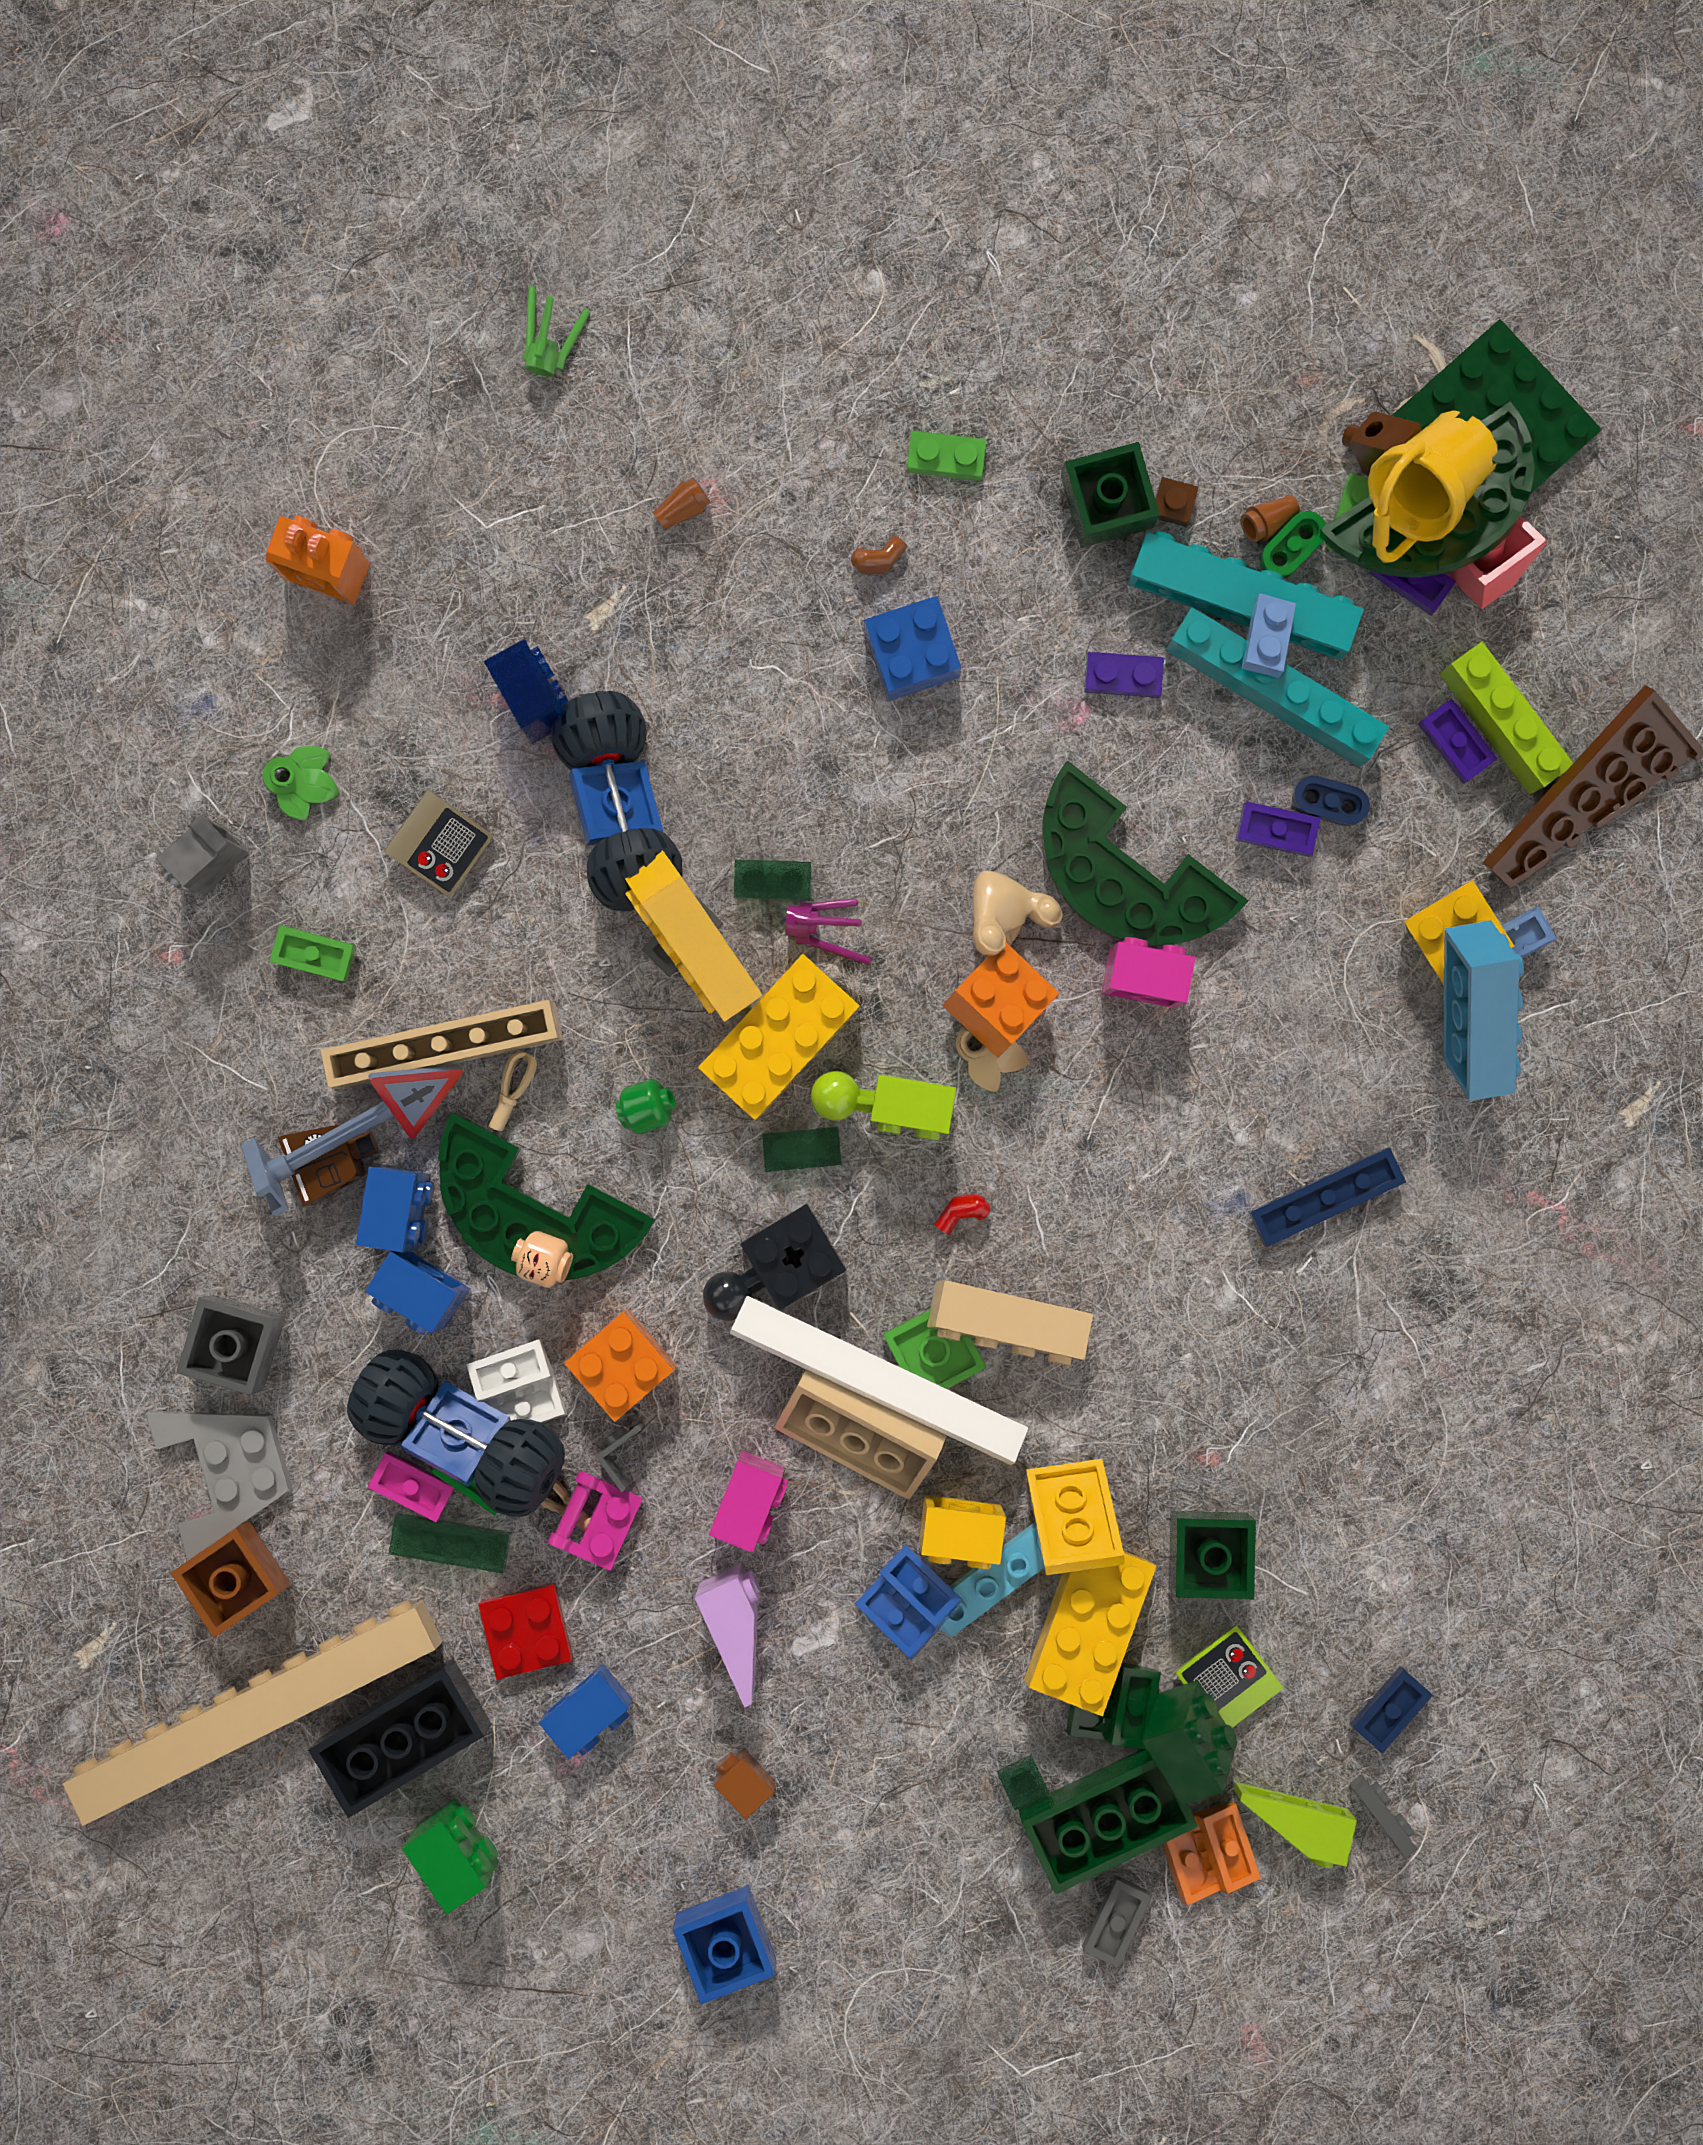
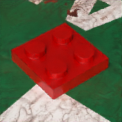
M555 1582L483 1600L478 1604L496 1680L573 1660L572 1648Z

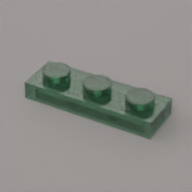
M397 1513L394 1517L388 1554L503 1574L506 1570L512 1532L443 1520L434 1522L425 1517Z

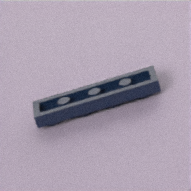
M1386 1147L1250 1210L1248 1213L1264 1247H1268L1406 1183V1180L1391 1148Z

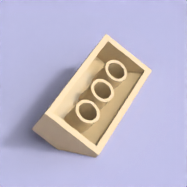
M806 1369L803 1371L774 1426L778 1431L908 1500L911 1499L936 1462L947 1435Z

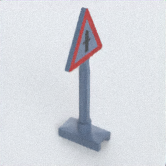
M451 1065L369 1074V1080L383 1099V1102L288 1155L283 1153L271 1159L255 1137L243 1143L241 1147L256 1194L259 1198L266 1194L271 1213L275 1217L289 1210L281 1181L295 1174V1170L390 1117H395L409 1138L414 1139L462 1075L463 1070L461 1066Z

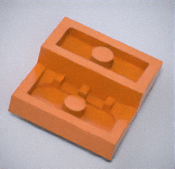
M1234 1802L1192 1813L1198 1827L1162 1844L1180 1901L1187 1906L1218 1891L1229 1894L1261 1879L1237 1804Z

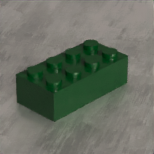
M1141 1749L1018 1808L1022 1825L1055 1895L1198 1827L1188 1804L1182 1805L1146 1749Z

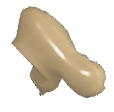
M981 871L974 881L972 905L974 927L972 938L976 949L982 955L992 956L1004 950L1005 942L1010 946L1019 934L1022 924L1025 923L1027 917L1035 924L1045 928L1057 926L1061 921L1063 914L1060 905L1051 896L1032 892L1015 880L994 871Z

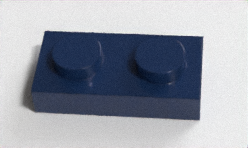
M1399 1666L1350 1722V1725L1383 1754L1431 1699L1433 1694L1404 1668Z

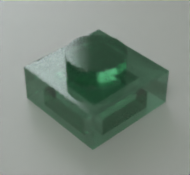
M1032 1754L997 1770L999 1779L1014 1810L1050 1794Z

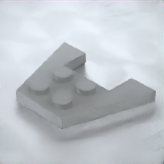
M172 1411L146 1412L156 1450L194 1439L213 1506V1513L177 1524L187 1560L196 1556L293 1489L272 1415Z

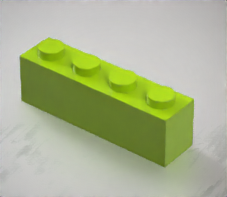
M1482 641L1439 673L1529 795L1544 788L1567 771L1573 764V761Z

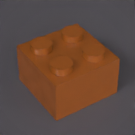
M249 1520L171 1572V1575L213 1638L291 1585Z

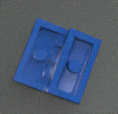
M905 1545L879 1572L881 1576L856 1601L855 1605L912 1660L950 1617L962 1601V1598Z

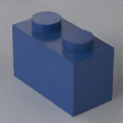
M602 1664L548 1709L540 1719L539 1725L568 1760L577 1752L583 1756L600 1741L597 1737L599 1733L607 1727L611 1730L616 1729L629 1717L630 1714L627 1710L630 1707L632 1698L607 1667Z

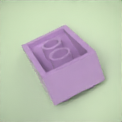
M741 1563L700 1582L695 1595V1601L745 1708L752 1704L755 1689L758 1593L761 1592V1589L753 1571L746 1572Z

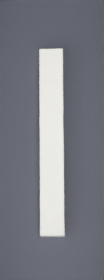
M746 1296L731 1328L730 1334L998 1460L1013 1465L1017 1459L1028 1427L758 1300Z

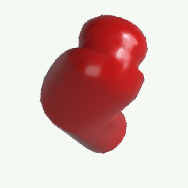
M978 1194L956 1196L947 1204L934 1223V1226L950 1235L960 1219L974 1217L980 1221L987 1218L991 1209L990 1204L985 1201L983 1196Z

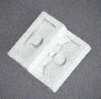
M540 1339L466 1365L477 1401H482L510 1416L511 1421L531 1419L546 1423L568 1415L554 1372Z

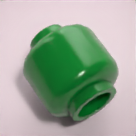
M648 1079L624 1088L620 1093V1100L616 1101V1112L620 1123L625 1129H631L636 1134H645L667 1126L671 1121L672 1110L676 1108L675 1097L669 1087L664 1088L654 1079Z

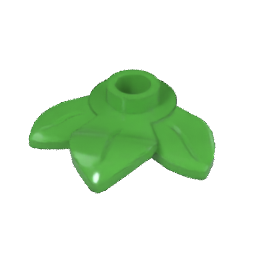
M301 746L296 748L288 757H275L264 766L262 772L263 783L270 792L277 795L279 807L287 816L306 821L309 815L310 803H324L338 796L339 791L335 782L326 772L322 771L330 756L327 750L317 746ZM278 769L288 771L290 778L286 782L276 780L274 774Z

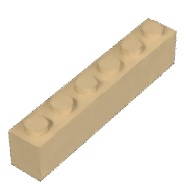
M544 1000L322 1049L320 1051L328 1088L344 1089L371 1083L368 1077L371 1073L448 1066L561 1041L563 1036L555 1002Z

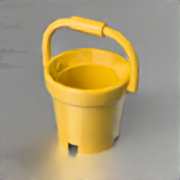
M1459 411L1442 413L1407 443L1393 446L1372 464L1367 480L1370 499L1375 507L1372 545L1376 548V554L1383 563L1396 561L1417 540L1428 542L1439 540L1446 536L1460 521L1466 503L1495 469L1496 464L1493 465L1492 458L1498 453L1497 444L1491 431L1479 419L1472 416L1466 422L1463 419L1455 418L1460 413ZM1389 527L1407 537L1390 553L1386 551V547L1389 544Z

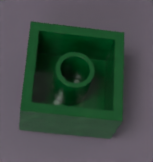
M1139 442L1065 461L1060 477L1080 548L1154 528L1160 513Z
M1170 1511L1169 1589L1176 1598L1254 1600L1256 1520L1248 1513Z
M1198 1680L1158 1693L1142 1743L1183 1805L1223 1793L1237 1747V1738L1233 1728L1230 1725H1226L1217 1711L1215 1700L1210 1694L1205 1692Z

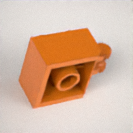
M295 515L293 520L280 516L266 551V562L286 581L355 606L370 562L362 554V548L352 542L353 537L337 529H331L330 533L316 529V523L301 516Z

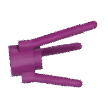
M857 899L816 903L800 902L799 906H788L786 936H795L796 944L811 945L867 965L871 963V959L867 956L810 936V934L817 935L819 925L861 926L862 921L860 919L819 916V912H816L857 906L859 903Z

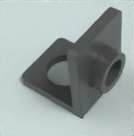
M642 1421L628 1431L623 1426L618 1428L604 1439L608 1446L595 1456L621 1492L625 1491L630 1483L609 1453L642 1430L645 1426Z

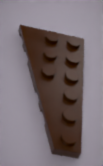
M1644 685L1484 860L1483 864L1503 884L1511 889L1549 862L1550 855L1564 845L1571 848L1581 841L1579 835L1592 826L1600 828L1647 796L1649 787L1661 779L1669 781L1678 775V768L1690 759L1695 761L1703 757V747L1654 689Z

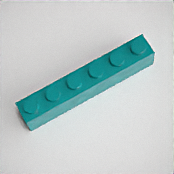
M1164 532L1146 533L1127 585L1179 604L1193 607L1196 610L1247 628L1250 626L1254 600L1259 593L1296 603L1289 643L1337 660H1341L1349 652L1364 611L1363 608L1355 606V602L1352 599L1339 595L1333 596V598L1319 593L1317 587L1307 583L1295 585L1284 581L1281 574L1271 570L1259 572L1247 567L1246 562L1238 558H1219L1211 555L1212 552L1201 545L1191 544L1188 547L1175 542L1176 539L1173 536Z
M1191 607L1165 651L1360 768L1371 759L1390 726L1285 664L1284 671L1279 678L1242 669L1247 640Z

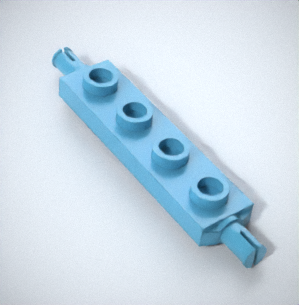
M1035 1522L1003 1545L1000 1565L991 1564L990 1569L973 1568L949 1586L962 1598V1601L941 1626L942 1632L952 1638L1044 1568Z

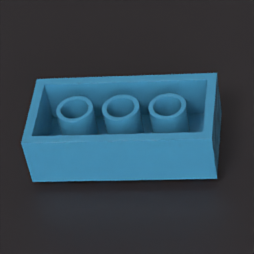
M1491 920L1444 928L1443 1060L1469 1101L1516 1093V1077H1519L1521 1074L1520 1061L1517 1056V1044H1521L1522 1033L1518 1023V1011H1521L1523 1008L1522 995L1519 990V977H1522L1524 974V965L1520 954L1512 950L1506 935L1501 934Z

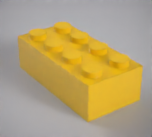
M662 850L661 853L655 855L656 858L647 867L643 866L640 868L638 874L631 878H625L631 888L625 894L644 923L655 935V938L666 954L672 959L685 981L696 993V996L707 1012L711 1014L716 1010L725 1022L763 995Z
M802 954L701 1063L698 1069L757 1121L857 1013L860 1005Z
M1124 1551V1565L1062 1573L1024 1678L1026 1685L1030 1689L1103 1717L1156 1565Z

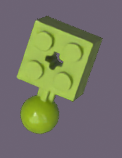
M832 1071L823 1074L815 1081L811 1090V1102L815 1111L828 1120H843L851 1116L855 1111L870 1113V1122L878 1123L877 1131L900 1134L902 1127L916 1130V1138L939 1141L940 1134H949L956 1087L879 1074L876 1091L859 1088L856 1081L844 1072Z

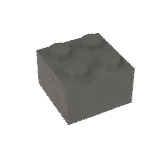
M216 1295L199 1297L176 1373L249 1395L263 1391L286 1316Z

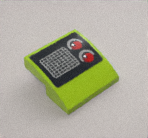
M1236 1624L1174 1671L1183 1684L1198 1680L1205 1692L1210 1694L1215 1700L1217 1711L1226 1725H1230L1232 1728L1284 1688Z

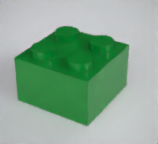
M456 1798L418 1823L401 1848L446 1915L485 1889L499 1863L495 1845L488 1837L483 1838L475 1827L476 1819L472 1811L464 1804L461 1806Z

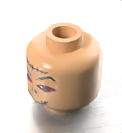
M535 1231L526 1240L519 1239L517 1241L511 1260L517 1262L516 1273L521 1279L550 1288L557 1282L562 1283L565 1280L571 1267L573 1254L568 1252V1245L564 1240Z

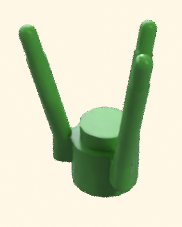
M530 286L528 288L526 347L523 355V361L526 362L524 367L537 375L553 377L556 369L563 371L566 357L584 327L590 311L589 309L582 311L562 349L558 352L556 350L557 343L547 339L554 302L553 296L549 295L546 298L539 337H536L534 342L536 289L534 286Z

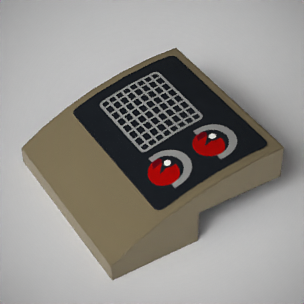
M427 789L383 852L451 898L494 835Z

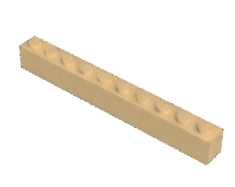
M409 1599L387 1610L389 1617L379 1622H376L375 1618L371 1617L352 1628L355 1634L341 1640L339 1634L317 1645L320 1650L319 1652L309 1657H306L305 1652H301L282 1663L285 1669L273 1675L267 1669L248 1680L249 1687L239 1692L236 1691L235 1687H231L212 1698L215 1704L203 1710L200 1704H197L178 1715L179 1722L167 1727L165 1721L144 1731L142 1734L145 1739L135 1744H132L130 1739H127L107 1750L108 1757L97 1762L95 1756L74 1766L72 1769L75 1774L66 1780L63 1786L82 1826L436 1650L442 1643V1639L423 1600L411 1605Z

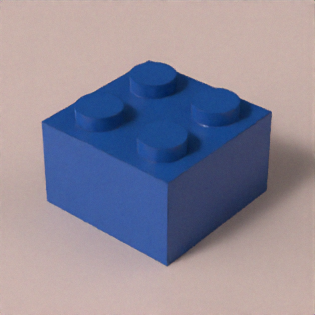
M938 596L864 619V633L888 702L960 677L961 665Z
M369 1167L356 1245L402 1253L417 1250L419 1243L425 1242L428 1231V1221L423 1220L425 1205H431L434 1195V1183L429 1182L431 1174L392 1167Z
M390 1251L365 1292L374 1297L371 1301L373 1305L389 1314H392L393 1310L407 1318L404 1323L409 1328L425 1335L426 1331L432 1334L448 1326L471 1288L412 1251L403 1253Z
M749 1885L676 1913L673 1932L700 2004L775 1976L777 1958Z

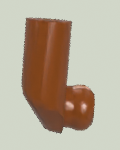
M893 535L882 550L856 549L851 556V563L853 567L865 575L885 574L890 571L908 546L902 539Z

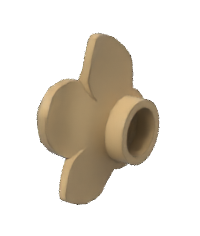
M965 1027L956 1037L955 1047L959 1056L968 1062L969 1077L975 1084L987 1091H998L1001 1081L1000 1073L1015 1072L1029 1064L1024 1050L1016 1042L997 1058L982 1043L978 1051L970 1050L967 1041L975 1036Z

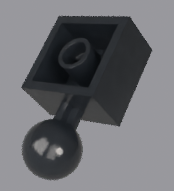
M806 1203L741 1242L740 1245L753 1267L741 1275L731 1271H724L712 1276L704 1286L703 1303L706 1310L713 1317L723 1321L735 1320L746 1296L752 1298V1294L766 1287L780 1311L847 1271V1268L811 1207ZM791 1246L794 1250L800 1248L803 1250L804 1255L800 1258L801 1265L795 1266L793 1262L787 1264L784 1261L787 1255V1247Z

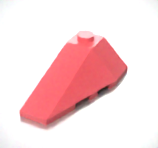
M1521 516L1509 535L1488 554L1471 564L1447 573L1456 581V585L1483 609L1515 585L1545 547L1547 540Z

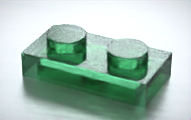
M735 859L733 898L738 900L810 902L811 862Z
M838 1127L762 1134L765 1172L842 1165Z

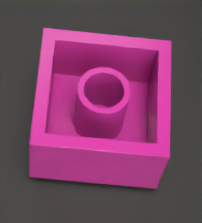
M1125 937V941H1120L1109 949L1101 994L1170 1008H1177L1187 1003L1196 957L1186 955V948L1163 945V949H1153L1147 947L1148 941Z
M742 1450L709 1536L752 1553L757 1542L764 1545L774 1518L773 1515L768 1514L771 1505L779 1508L787 1488L788 1479L782 1477L784 1467Z

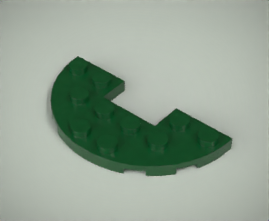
M1509 402L1481 421L1491 431L1497 444L1498 453L1492 458L1493 465L1496 464V467L1466 503L1460 521L1442 539L1428 542L1417 540L1396 561L1383 563L1376 554V548L1372 545L1375 507L1370 496L1321 528L1319 537L1340 556L1360 567L1377 573L1400 577H1424L1443 574L1462 568L1485 556L1497 547L1516 526L1524 512L1533 484L1535 463H1533L1531 449L1532 440L1520 413ZM1389 527V544L1386 547V551L1388 553L1392 552L1407 537Z
M1066 761L1059 771L1046 800L1042 821V844L1045 861L1057 890L1071 909L1086 923L1098 931L1121 941H1125V937L1148 941V946L1176 945L1198 939L1213 932L1227 923L1247 904L1249 900L1189 854L1185 856L1168 880L1163 883L1107 840L1105 835L1123 814L1127 806L1069 761Z
M451 1112L443 1131L438 1154L441 1184L439 1187L442 1200L448 1215L451 1216L464 1241L483 1259L497 1268L518 1276L516 1273L517 1262L511 1260L514 1247L519 1239L526 1240L531 1233L540 1231L564 1240L568 1245V1252L573 1254L571 1267L564 1281L587 1277L603 1271L627 1256L640 1244L657 1220L591 1184L586 1185L571 1216L563 1214L504 1182L521 1150L519 1146Z

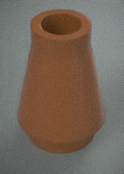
M692 477L687 482L683 479L663 503L652 512L666 531L678 523L705 512L704 507L711 502L695 478Z
M1290 494L1280 499L1250 506L1247 508L1246 513L1241 516L1242 530L1250 541L1257 542L1260 540L1265 542L1296 514L1300 513V507L1295 497Z

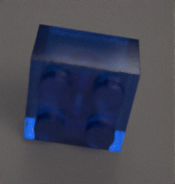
M523 639L488 658L484 663L521 730L531 743L534 744L551 734L552 724L555 723V720L560 715L566 714L562 705L569 700L557 680L550 683L549 678L555 675L539 647L531 649L526 640Z

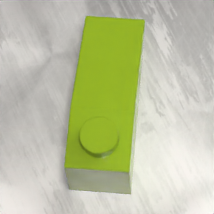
M1235 1782L1234 1791L1240 1801L1310 1858V1862L1324 1868H1333L1334 1864L1347 1867L1357 1822L1349 1809Z

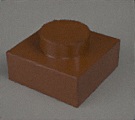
M1162 477L1155 497L1160 513L1158 520L1187 527L1198 486Z

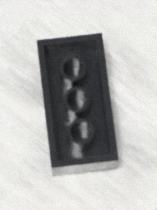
M452 1657L324 1734L308 1751L347 1818H350L483 1738L492 1723Z

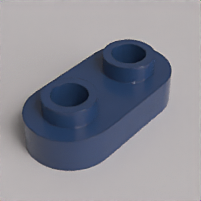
M1308 776L1302 779L1292 791V803L1298 812L1319 817L1321 820L1341 826L1356 825L1367 816L1370 809L1369 798L1360 788L1319 776ZM1306 791L1315 793L1317 798L1315 803L1312 804L1306 801ZM1343 801L1352 804L1353 812L1351 814L1343 812L1341 808Z

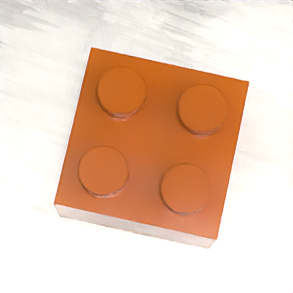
M1005 942L1004 950L996 955H989L942 1006L988 1050L999 1058L1060 993Z
M629 1309L618 1315L564 1362L614 1422L678 1367Z

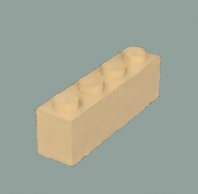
M943 1280L936 1282L927 1327L937 1329V1337L960 1341L961 1335L975 1338L974 1345L997 1350L998 1343L1012 1346V1354L1034 1358L1035 1352L1049 1354L1048 1362L1071 1366L1072 1360H1085L1093 1314Z

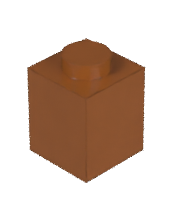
M745 1748L736 1756L733 1752H730L715 1768L718 1772L714 1781L715 1788L745 1820L774 1794L775 1780Z

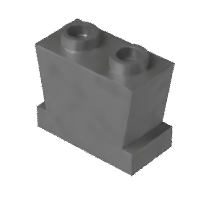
M199 815L189 825L190 828L162 852L156 860L165 868L161 872L162 876L175 888L179 889L182 887L189 894L195 891L207 896L236 863L239 864L249 852L223 826Z

